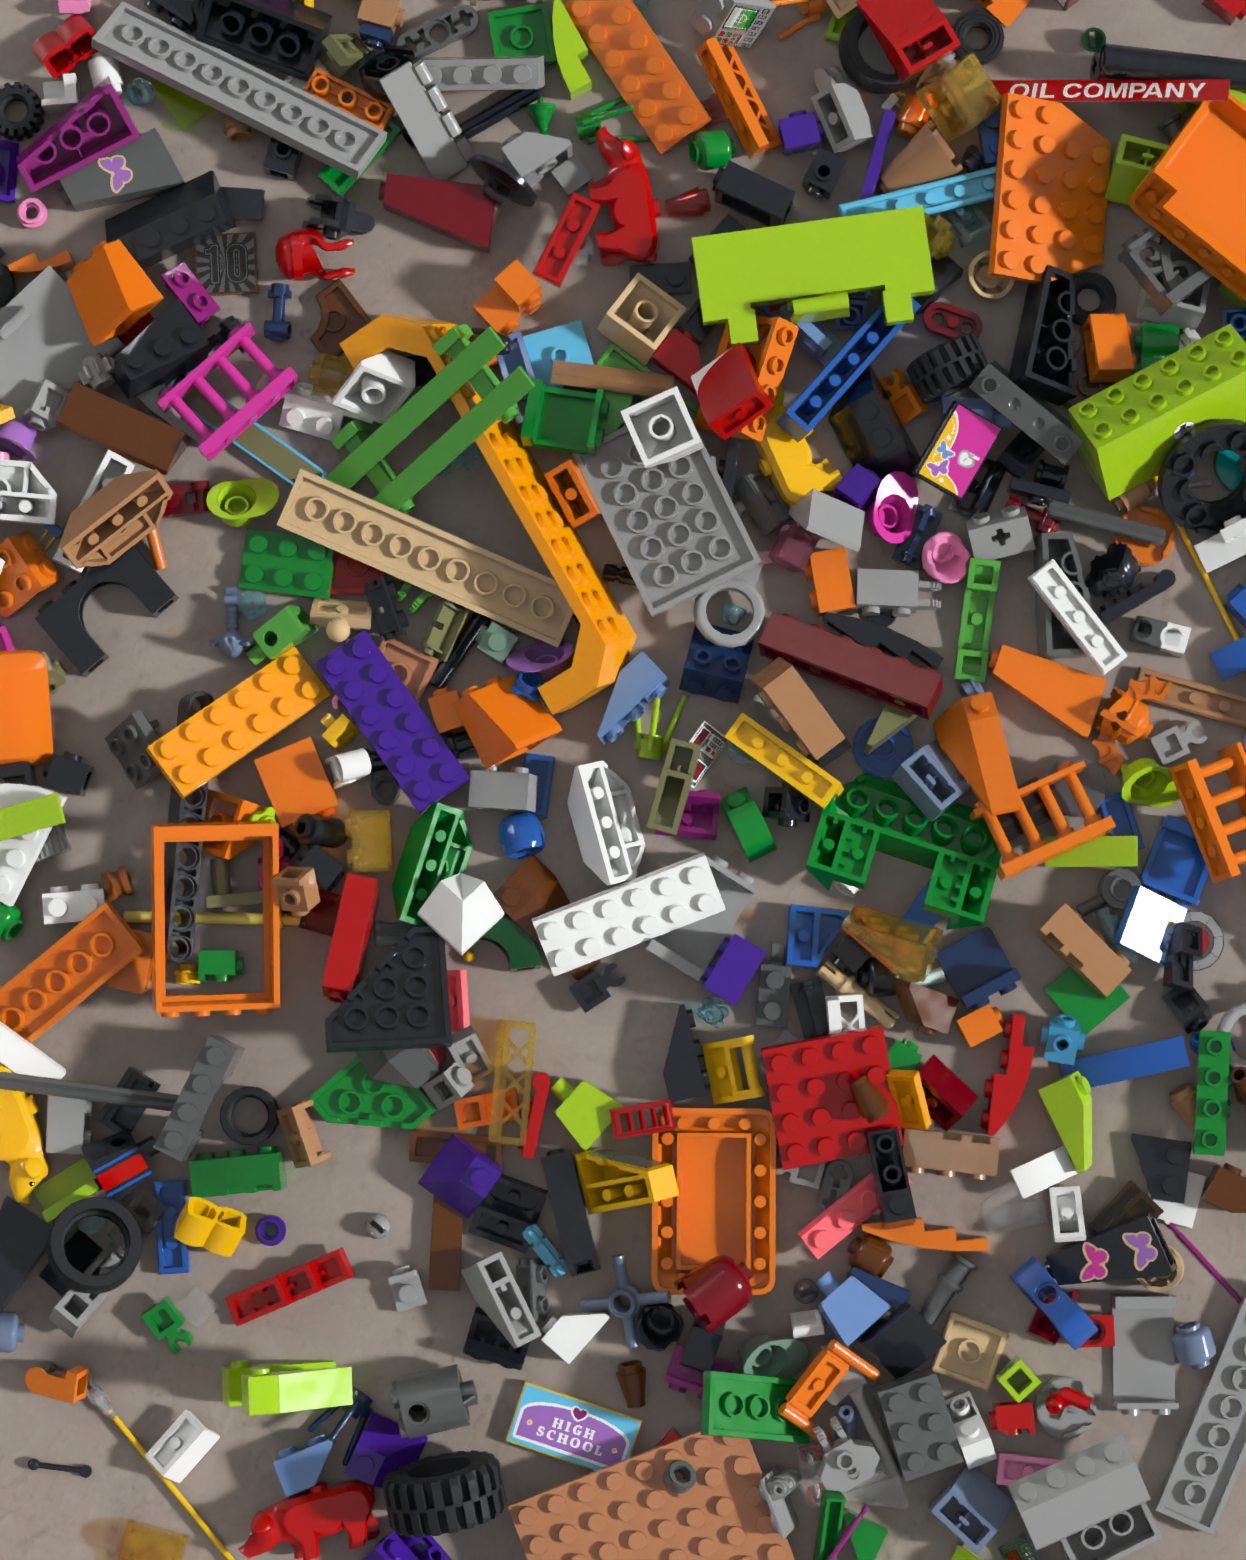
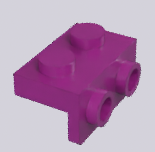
M709 790L690 791L677 835L656 830L655 834L716 840L721 794L713 793Z

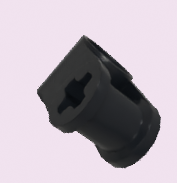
M365 749L371 761V773L368 776L372 796L381 805L389 806L394 804L400 796V786L384 763L380 761L381 759L377 753ZM390 783L393 785L394 789L390 797L381 798L378 796L377 791L381 784Z

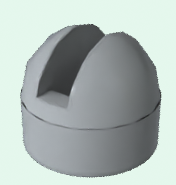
M383 1214L372 1215L368 1218L365 1225L368 1235L375 1239L385 1237L391 1227L389 1219ZM373 1220L385 1229L382 1234L370 1224Z

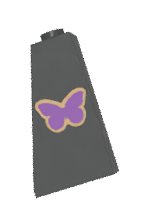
M153 128L140 135L138 139L60 178L59 180L63 188L58 191L67 206L72 204L77 212L160 195L185 182L156 128Z

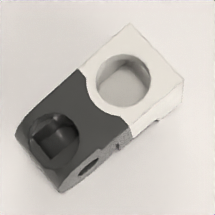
M1136 616L1129 640L1183 658L1192 628L1149 617Z

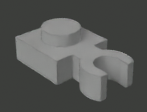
M1199 721L1189 723L1182 733L1178 725L1148 739L1161 766L1191 753L1187 744L1198 745L1207 740L1206 735L1200 738H1195L1192 735V729L1200 725Z
M776 1151L777 1157H780L779 1151ZM827 1162L787 1170L782 1168L776 1169V1175H784L789 1172L791 1173L789 1182L820 1190Z

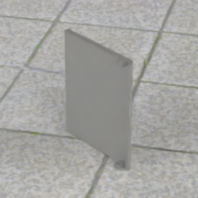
M50 265L0 311V399L6 405L12 406L14 414L25 422L29 421L24 419L22 415L30 407L43 380L46 379L70 393L74 382L83 385L77 373L83 371L81 362L85 358L97 353H101L103 357L108 356V359L109 357L114 358L126 347L119 336L93 346L67 283Z

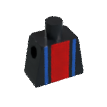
M123 1130L81 1147L90 1168L109 1199L119 1202L151 1178L152 1172L146 1159L160 1152L153 1148L156 1142L153 1135L136 1143L129 1130Z

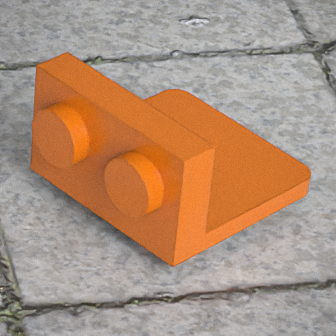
M29 530L9 536L0 543V557L5 561L0 575V614L4 618H8L14 615L38 592L55 587L63 579L54 563L49 560L40 547L38 540L32 536Z

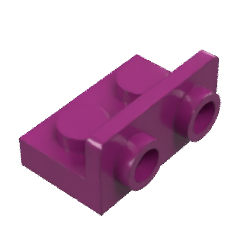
M676 1342L664 1381L669 1382L668 1388L686 1393V1390L689 1389L697 1392V1398L702 1400L703 1372L679 1365L685 1345ZM715 1357L710 1371L732 1373L735 1364Z

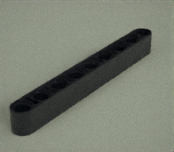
M198 691L183 696L178 705L177 726L197 713L193 708L194 699L200 702L202 710L215 701L213 696L205 691ZM208 782L192 792L193 799L191 804H188L185 798L182 799L171 785L168 823H182L184 820L188 823L205 822ZM203 841L166 842L165 963L185 962L191 957L193 952ZM181 850H183L187 855V861L185 865H183L179 860V853ZM178 881H181L184 885V892L181 896L176 891ZM176 911L181 915V924L179 926L175 925L173 921V915ZM173 942L178 945L179 949L176 957L170 952Z

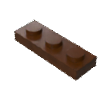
M411 1130L409 1161L432 1163L452 1133ZM455 1133L498 1164H502L504 1137Z

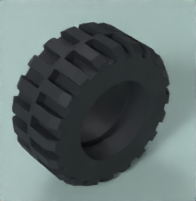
M457 1451L455 1453H443L438 1456L425 1457L418 1461L415 1460L407 1465L397 1467L395 1471H390L385 1476L382 1484L390 1527L397 1534L404 1535L405 1537L439 1536L445 1533H455L463 1529H471L476 1525L489 1522L490 1519L497 1518L504 1511L507 1503L500 1462L492 1453L486 1451Z

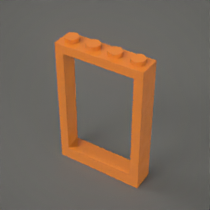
M276 821L151 823L152 991L154 1011L161 1013V1017L173 1018L179 1017V1012H192V1016H209L210 1011H223V1015H240L241 1010L253 1009L254 1014H270L272 1009L280 1008L279 894L277 885H273L272 879L279 874V824ZM262 840L264 992L166 995L164 842Z

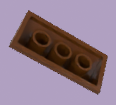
M74 382L55 424L64 430L147 468L157 469L165 476L191 441L186 432L77 382Z

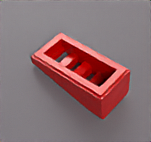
M670 1098L609 1109L615 1140L676 1129ZM657 1107H662L664 1125H659ZM645 1109H650L653 1127L647 1128ZM638 1111L641 1129H634L631 1112ZM619 1114H626L628 1131L622 1132Z

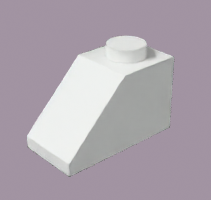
M606 1311L565 1313L561 1314L558 1319L552 1316L541 1329L545 1333L541 1340L565 1362L570 1364L608 1321L610 1314Z

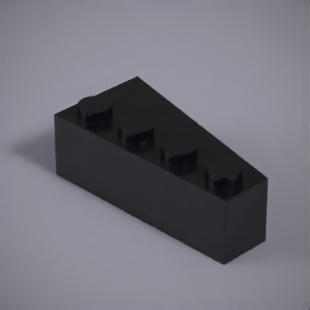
M1047 265L1040 282L1028 283L1008 379L1027 394L1060 406L1077 397V386H1074V372L1077 371L1076 359H1073V342L1076 341V330L1073 329L1072 315L1075 314V277L1068 272ZM1051 277H1054L1057 280L1051 281Z

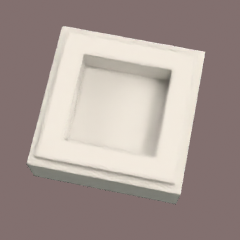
M818 1309L790 1313L794 1339L824 1335L822 1316Z

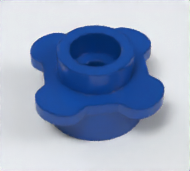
M535 672L517 673L515 676L516 683L512 684L511 691L531 701L539 700L540 694L537 688L544 684L542 678Z

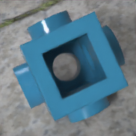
M1060 1014L1058 1017L1051 1016L1049 1026L1043 1025L1040 1043L1046 1044L1044 1052L1045 1061L1074 1066L1077 1050L1083 1051L1086 1033L1081 1032V1021H1077L1075 1017Z

